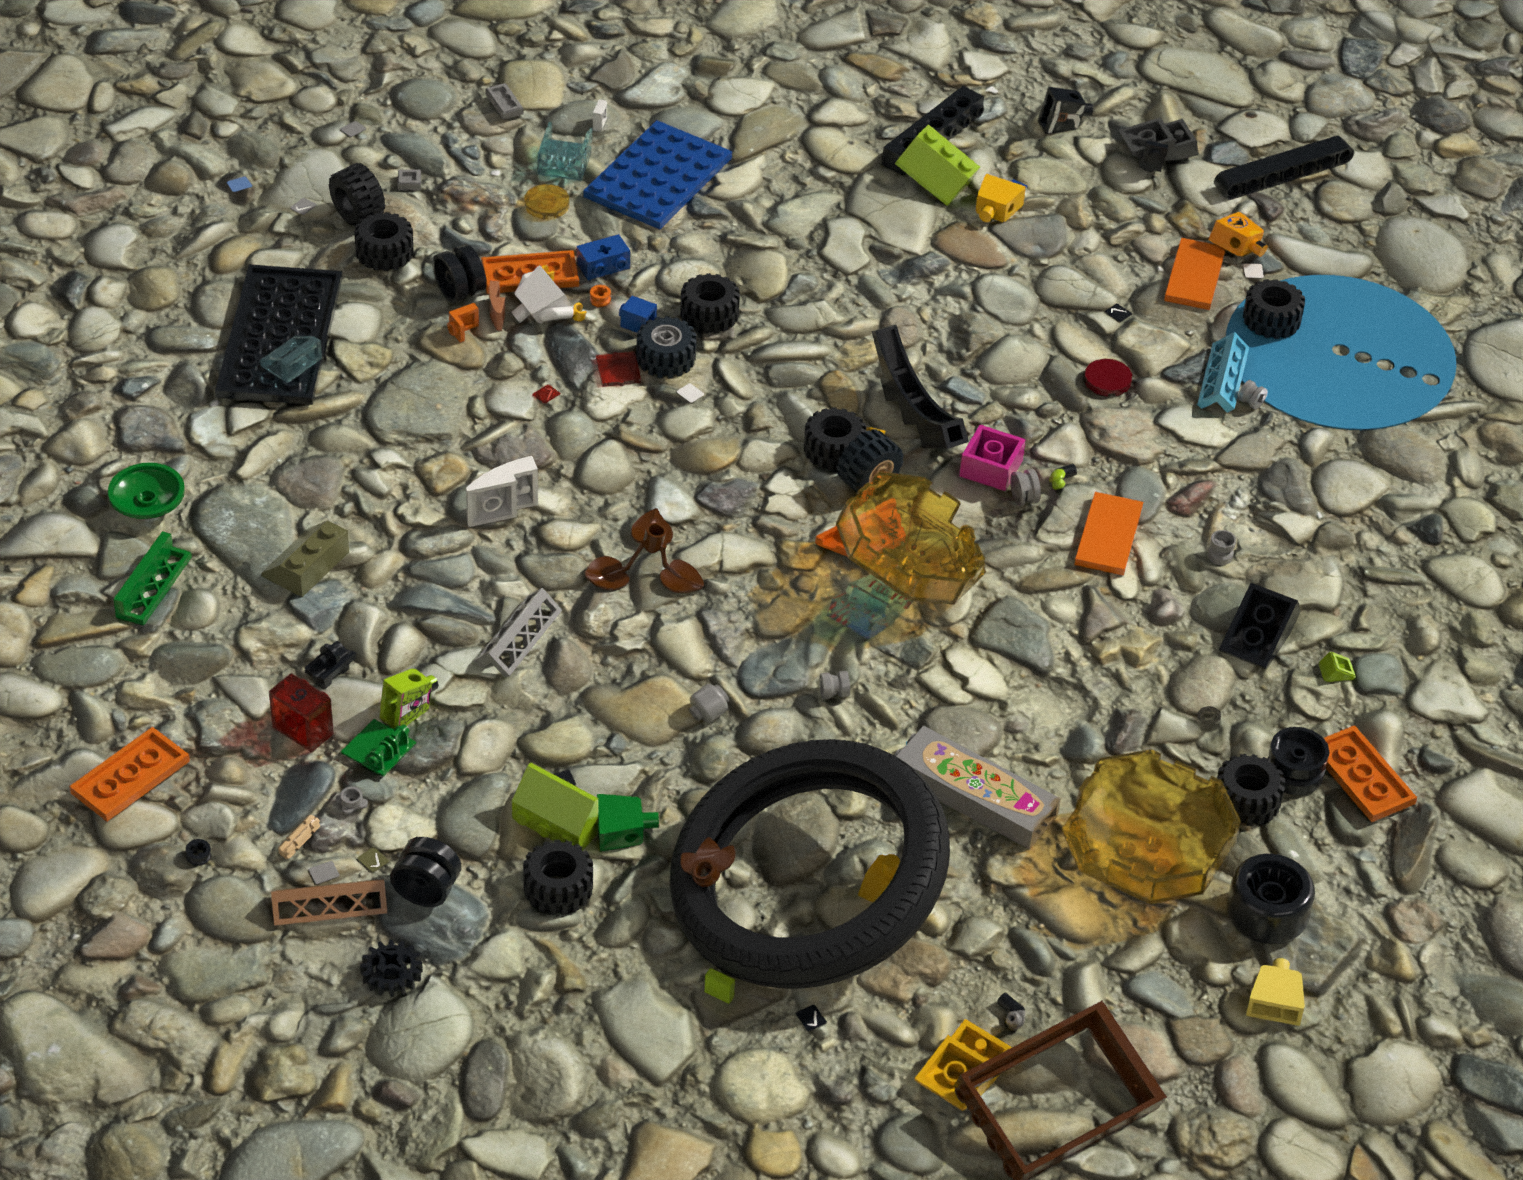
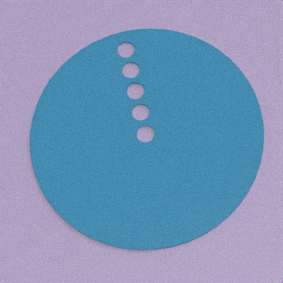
M1307 275L1281 280L1282 282H1288L1290 285H1295L1296 289H1300L1305 297L1300 328L1296 330L1295 334H1289V337L1265 338V336H1259L1255 334V331L1249 330L1248 325H1245L1243 319L1245 300L1236 308L1229 320L1226 336L1235 332L1249 347L1241 381L1245 384L1248 380H1252L1256 383V386L1266 388L1268 392L1264 402L1289 416L1312 424L1346 430L1382 429L1404 424L1421 417L1436 407L1449 392L1455 378L1456 355L1448 334L1436 318L1407 296L1391 288L1363 279L1337 275ZM1337 345L1348 348L1349 354L1345 356L1336 355L1332 348ZM1357 353H1366L1371 356L1372 360L1368 363H1361L1354 356ZM1388 360L1394 364V368L1392 370H1382L1377 366V362ZM1404 367L1412 368L1417 372V375L1413 378L1404 377L1400 374V369ZM1434 375L1440 382L1437 385H1428L1422 380V377Z

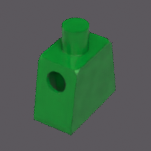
M597 794L600 852L641 845L643 843V829L659 828L658 812H642V804L639 797Z

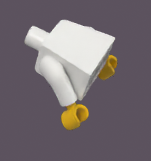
M539 265L534 271L522 275L517 290L514 293L522 304L511 312L519 323L530 314L538 323L565 318H573L578 322L585 319L587 312H581L583 305L576 303L573 308L571 307L570 301L553 281L555 272H548V266L543 265L541 267Z

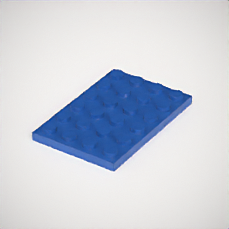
M656 120L583 190V197L660 230L732 159V151Z

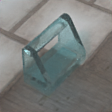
M294 336L262 358L260 364L263 368L288 383L322 359L321 340L314 336ZM295 347H297L295 350H293L292 352H290L288 355H286L285 357L281 358L282 356H284L285 354H287L289 351H291L292 349H294Z

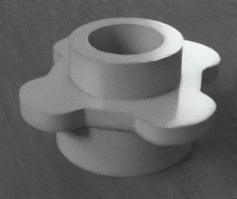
M347 787L336 796V802L342 805V811L345 814H351L359 808L364 809L368 806V801L363 799L362 791L357 787Z

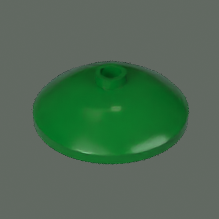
M159 463L131 465L118 472L108 486V498L112 507L122 515L135 519H154L166 515L181 503L185 494L184 481L181 475L173 468Z

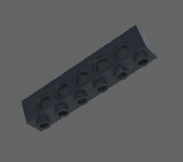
M965 86L960 87L883 147L882 165L904 176L906 172L895 163L916 136L927 125H930L947 140L954 138L957 133L967 128L976 118L981 117L984 112V96Z

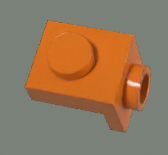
M475 303L449 312L448 331L461 343L465 341V331L479 326V308Z

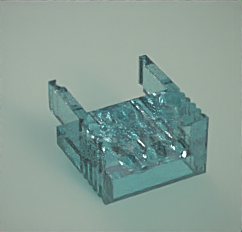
M549 122L538 152V175L582 181L591 156L590 145L593 139V128H589L583 144L552 140V122Z

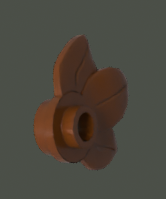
M707 837L698 848L696 854L682 853L681 867L684 872L692 875L694 882L698 886L709 887L718 881L720 873L731 867L735 859V848L731 845L720 850L716 842Z

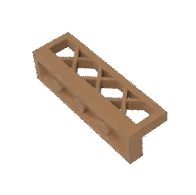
M384 879L271 891L274 926L387 913ZM380 892L381 908L368 909L360 902L367 893ZM363 893L358 900L351 895ZM347 895L355 901V904L348 912H340L332 905L339 896ZM335 896L330 903L323 898ZM319 898L327 905L320 915H312L304 909L311 899ZM306 899L301 906L296 902V900ZM290 901L299 908L292 918L279 919L278 902ZM357 905H360L364 909L353 911ZM329 908L336 912L325 914ZM301 911H303L306 915H308V916L297 917V915H298Z

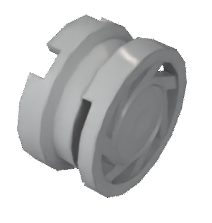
M1028 469L1024 473L1021 471L1012 472L1010 486L1015 503L1018 506L1024 505L1025 502H1030L1031 504L1038 503L1041 498V488L1036 471Z

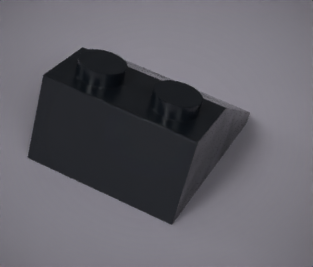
M1250 583L1219 651L1267 669L1289 637L1301 610L1298 600Z

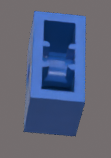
M619 234L576 246V264L587 280L630 269V249Z

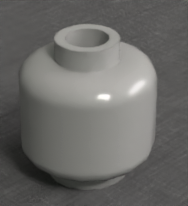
M706 684L690 696L692 707L689 708V711L697 721L702 719L707 723H712L728 710L727 702H729V698L719 685Z

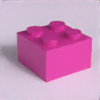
M979 425L962 454L959 476L1006 491L1010 484L1012 472H1017L1023 461L1026 439Z

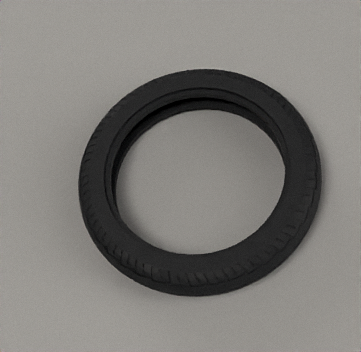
M822 739L792 743L769 750L730 771V773L711 787L689 814L677 839L670 866V893L675 915L682 931L695 949L715 967L740 980L765 987L803 989L829 985L849 979L873 968V966L878 965L899 950L920 929L933 910L943 889L950 860V839L946 817L937 796L914 768L891 753L874 746L854 741ZM812 790H849L872 797L891 809L900 819L904 828V847L898 869L887 888L877 900L846 923L808 936L775 937L743 928L727 917L718 907L716 883L709 887L698 886L694 882L692 875L684 872L681 867L682 853L696 854L698 848L707 837L714 840L721 850L730 844L734 836L749 820L765 808L787 797Z

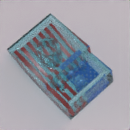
M873 573L849 583L845 593L833 597L826 616L866 639H870L890 626L913 603L916 596Z

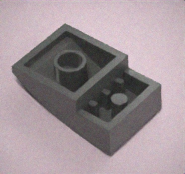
M1160 117L1119 130V135L1135 157L1141 158L1146 140L1168 145L1165 161L1199 155L1197 140L1183 118L1164 124Z

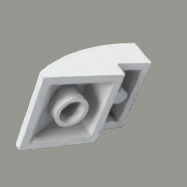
M532 456L517 459L496 467L466 487L468 527L517 517L518 509L538 505V468Z

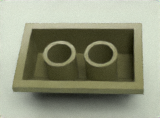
M328 520L308 528L261 573V577L303 597L349 553L348 530Z

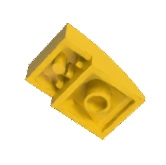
M964 1019L952 1036L947 1035L914 1079L920 1085L964 1111L967 1106L957 1098L954 1087L960 1074L1012 1047L967 1019ZM1000 1075L975 1087L980 1096Z

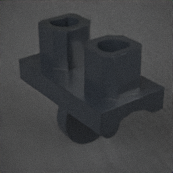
M339 641L334 642L332 645L324 644L320 648V655L304 667L305 673L313 677L316 685L326 689L332 684V678L337 674H344L350 669L349 664L357 658V653L346 649Z

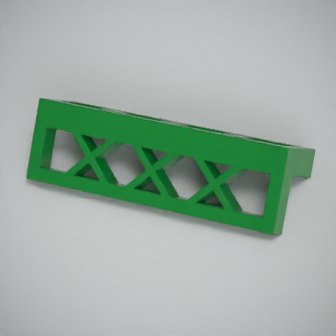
M163 531L160 533L114 597L113 601L117 618L144 626L191 560V552L173 547L172 535ZM171 555L181 558L178 562L168 564V559ZM168 572V578L156 581L155 577L157 575ZM156 589V595L144 598L143 594L145 592ZM144 606L145 610L142 615L131 613L133 609Z

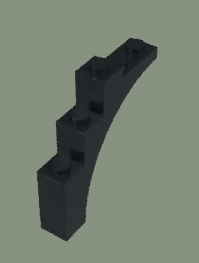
M897 324L871 331L883 373L880 381L886 401H898L904 424L917 426L922 448L949 449L969 442L963 418L955 417L944 411L921 384L905 352Z

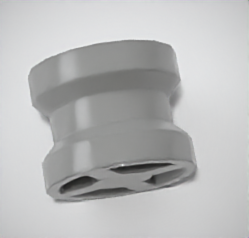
M1248 380L1240 389L1238 400L1242 403H1249L1250 407L1256 410L1265 401L1268 391L1262 386H1256L1254 381Z

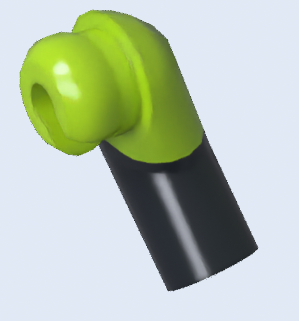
M1069 464L1053 470L1049 477V483H1052V488L1058 490L1065 487L1063 479L1077 475L1076 466Z

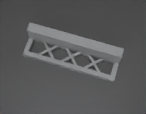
M543 588L528 594L474 661L481 668L492 663L505 678L509 677L562 609ZM543 602L552 611L549 616H542L541 604ZM528 620H536V632H529ZM515 636L523 638V649H515ZM502 653H509L510 665L508 667L499 659Z

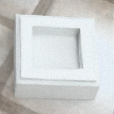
M598 100L593 111V130L600 132L607 120V102L605 100Z

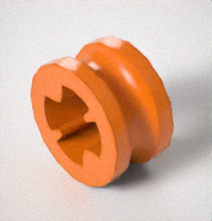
M605 285L593 286L590 289V303L595 307L609 305L611 302L610 288Z

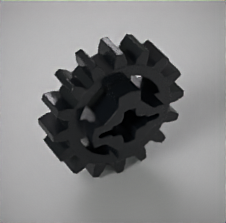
M393 939L389 940L388 945H384L380 941L378 942L377 949L369 947V955L362 956V964H360L363 984H368L370 991L377 988L380 996L385 991L389 992L390 997H394L395 991H399L404 995L406 987L413 990L415 988V981H421V973L423 972L420 952H414L413 945L405 948L404 941L399 942L398 945H394Z

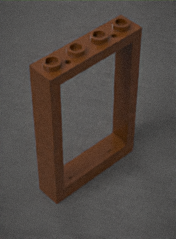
M1103 1000L960 1074L954 1084L957 1098L960 1102L966 1104L971 1112L973 1123L982 1129L987 1137L988 1146L994 1153L998 1154L1003 1162L1004 1171L1014 1180L1030 1179L1155 1111L1167 1098ZM1088 1029L1134 1098L1137 1106L1025 1165L975 1087Z

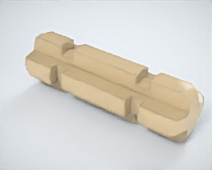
M308 815L302 821L303 823L286 838L287 840L282 842L278 847L280 856L290 859L296 853L295 850H298L312 836L311 833H315L320 827V820L317 817Z

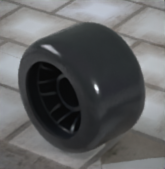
M1270 853L1252 856L1242 862L1233 874L1227 898L1229 919L1242 935L1255 942L1271 945L1289 942L1298 937L1305 930L1309 922L1315 899L1314 882L1308 871L1289 857Z

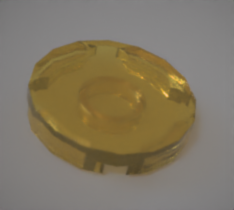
M542 184L534 186L527 191L524 196V206L526 211L536 218L548 219V216L558 218L569 209V195L566 190L559 186Z

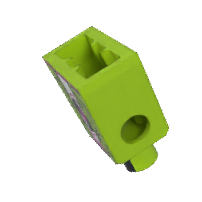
M413 668L384 679L379 718L393 729L396 726H407L429 709L431 692L438 689L439 686L437 679L433 675L426 677Z

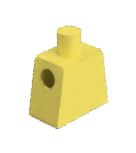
M1283 958L1275 959L1272 966H1261L1250 995L1246 1016L1300 1026L1305 1006L1302 974L1299 971L1289 970L1290 963Z

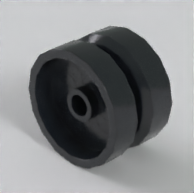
M463 244L453 248L452 252L445 251L433 257L432 266L435 280L441 293L449 302L456 303L466 299L467 295L474 296L485 291L487 287L485 270L478 254L470 245Z
M1288 727L1280 730L1273 736L1268 762H1274L1278 766L1277 770L1283 772V778H1285L1284 793L1306 795L1316 791L1321 786L1330 754L1329 747L1321 735L1304 727Z
M415 837L410 839L405 845L400 858L390 873V882L395 891L409 902L423 907H437L445 902L452 889V885L458 878L462 870L461 861L458 855L441 841L429 837Z

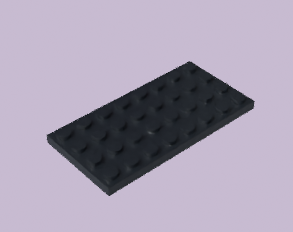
M248 265L215 389L216 398L313 405L343 279L342 271Z

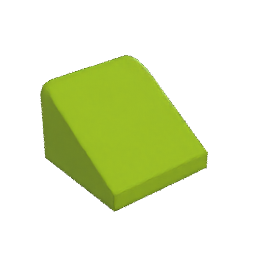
M1329 652L1319 661V668L1326 682L1347 681L1356 678L1350 659Z

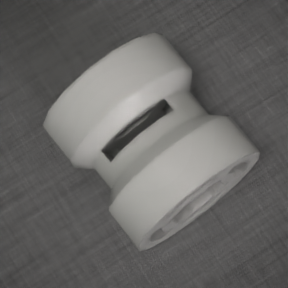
M1218 530L1212 534L1211 546L1208 551V558L1212 563L1227 565L1232 561L1233 549L1236 544V537L1233 533L1227 530Z
M839 671L836 676L830 673H820L819 685L822 699L832 698L836 694L840 697L850 696V681L847 671Z

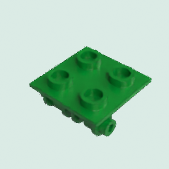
M373 719L341 751V754L384 777L417 742L409 738L408 733L410 730L406 725L396 726L392 729Z

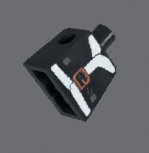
M1048 87L1038 123L1045 134L1076 130L1080 126L1082 117L1092 116L1093 105L1086 103L1080 92L1076 90Z

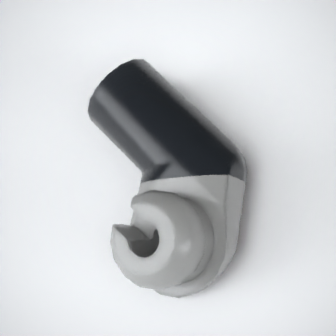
M1003 993L998 998L997 1004L1007 1011V1026L1012 1030L1020 1029L1025 1023V1008L1009 994Z

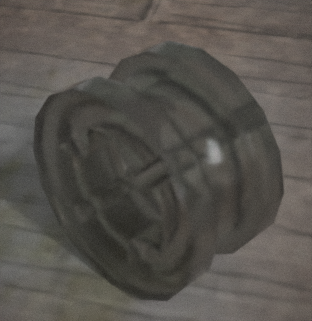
M1206 706L1198 711L1197 725L1202 730L1211 732L1220 727L1221 713L1217 708Z

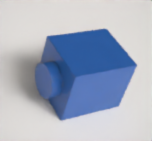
M631 296L619 309L621 327L637 333L640 330V326L646 324V321L655 320L657 317V304Z

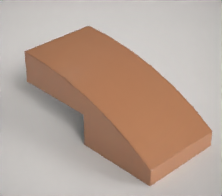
M490 280V316L497 331H502L506 316L505 297H500V282Z

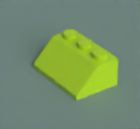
M927 125L916 136L895 163L946 206L967 187L980 169L978 164L930 125Z
M530 762L512 799V819L518 824L536 831L542 837L553 841L560 840L563 843L566 840L571 841L574 846L578 844L582 846L583 851L598 835V798Z

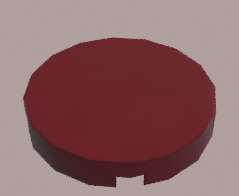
M1104 358L1095 360L1087 366L1084 379L1086 380L1087 388L1101 396L1115 394V396H1119L1127 392L1131 387L1132 372L1124 363Z

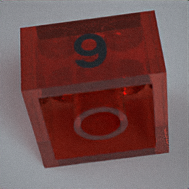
M292 673L269 691L272 727L312 753L334 734L331 698L325 692L317 690L305 679H300Z

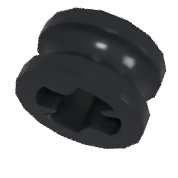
M203 839L190 841L186 845L187 861L194 866L208 863L211 858L210 844ZM199 850H203V853L200 852L198 856L194 855V853H197Z

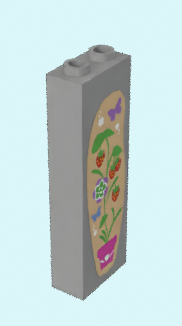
M925 726L917 733H913L909 737L906 746L902 750L898 749L894 756L909 764L924 778L940 802L1029 850L1058 817L1061 798Z

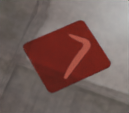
M547 384L532 395L545 404L561 393Z

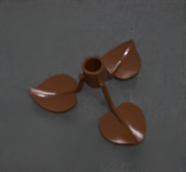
M658 508L645 513L633 524L631 536L634 541L640 544L626 566L622 567L621 562L616 558L602 556L593 560L584 572L585 577L599 588L606 590L622 589L630 580L626 571L630 569L642 549L645 548L649 553L661 551L662 565L665 569L660 573V581L668 590L675 593H689L701 590L704 587L702 577L688 562L676 559L670 565L667 563L666 545L672 541L673 531L661 516Z

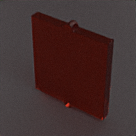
M613 352V354L596 355L602 387L616 385L622 387L626 384L641 383V375L635 352Z

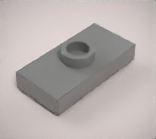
M506 83L485 89L487 98L503 120L523 115V107Z

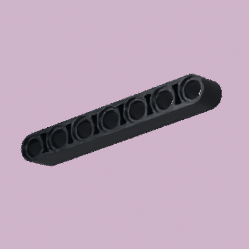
M1333 136L1224 170L1217 174L1214 179V185L1227 199L1232 200L1344 165L1353 158L1354 150L1341 136Z

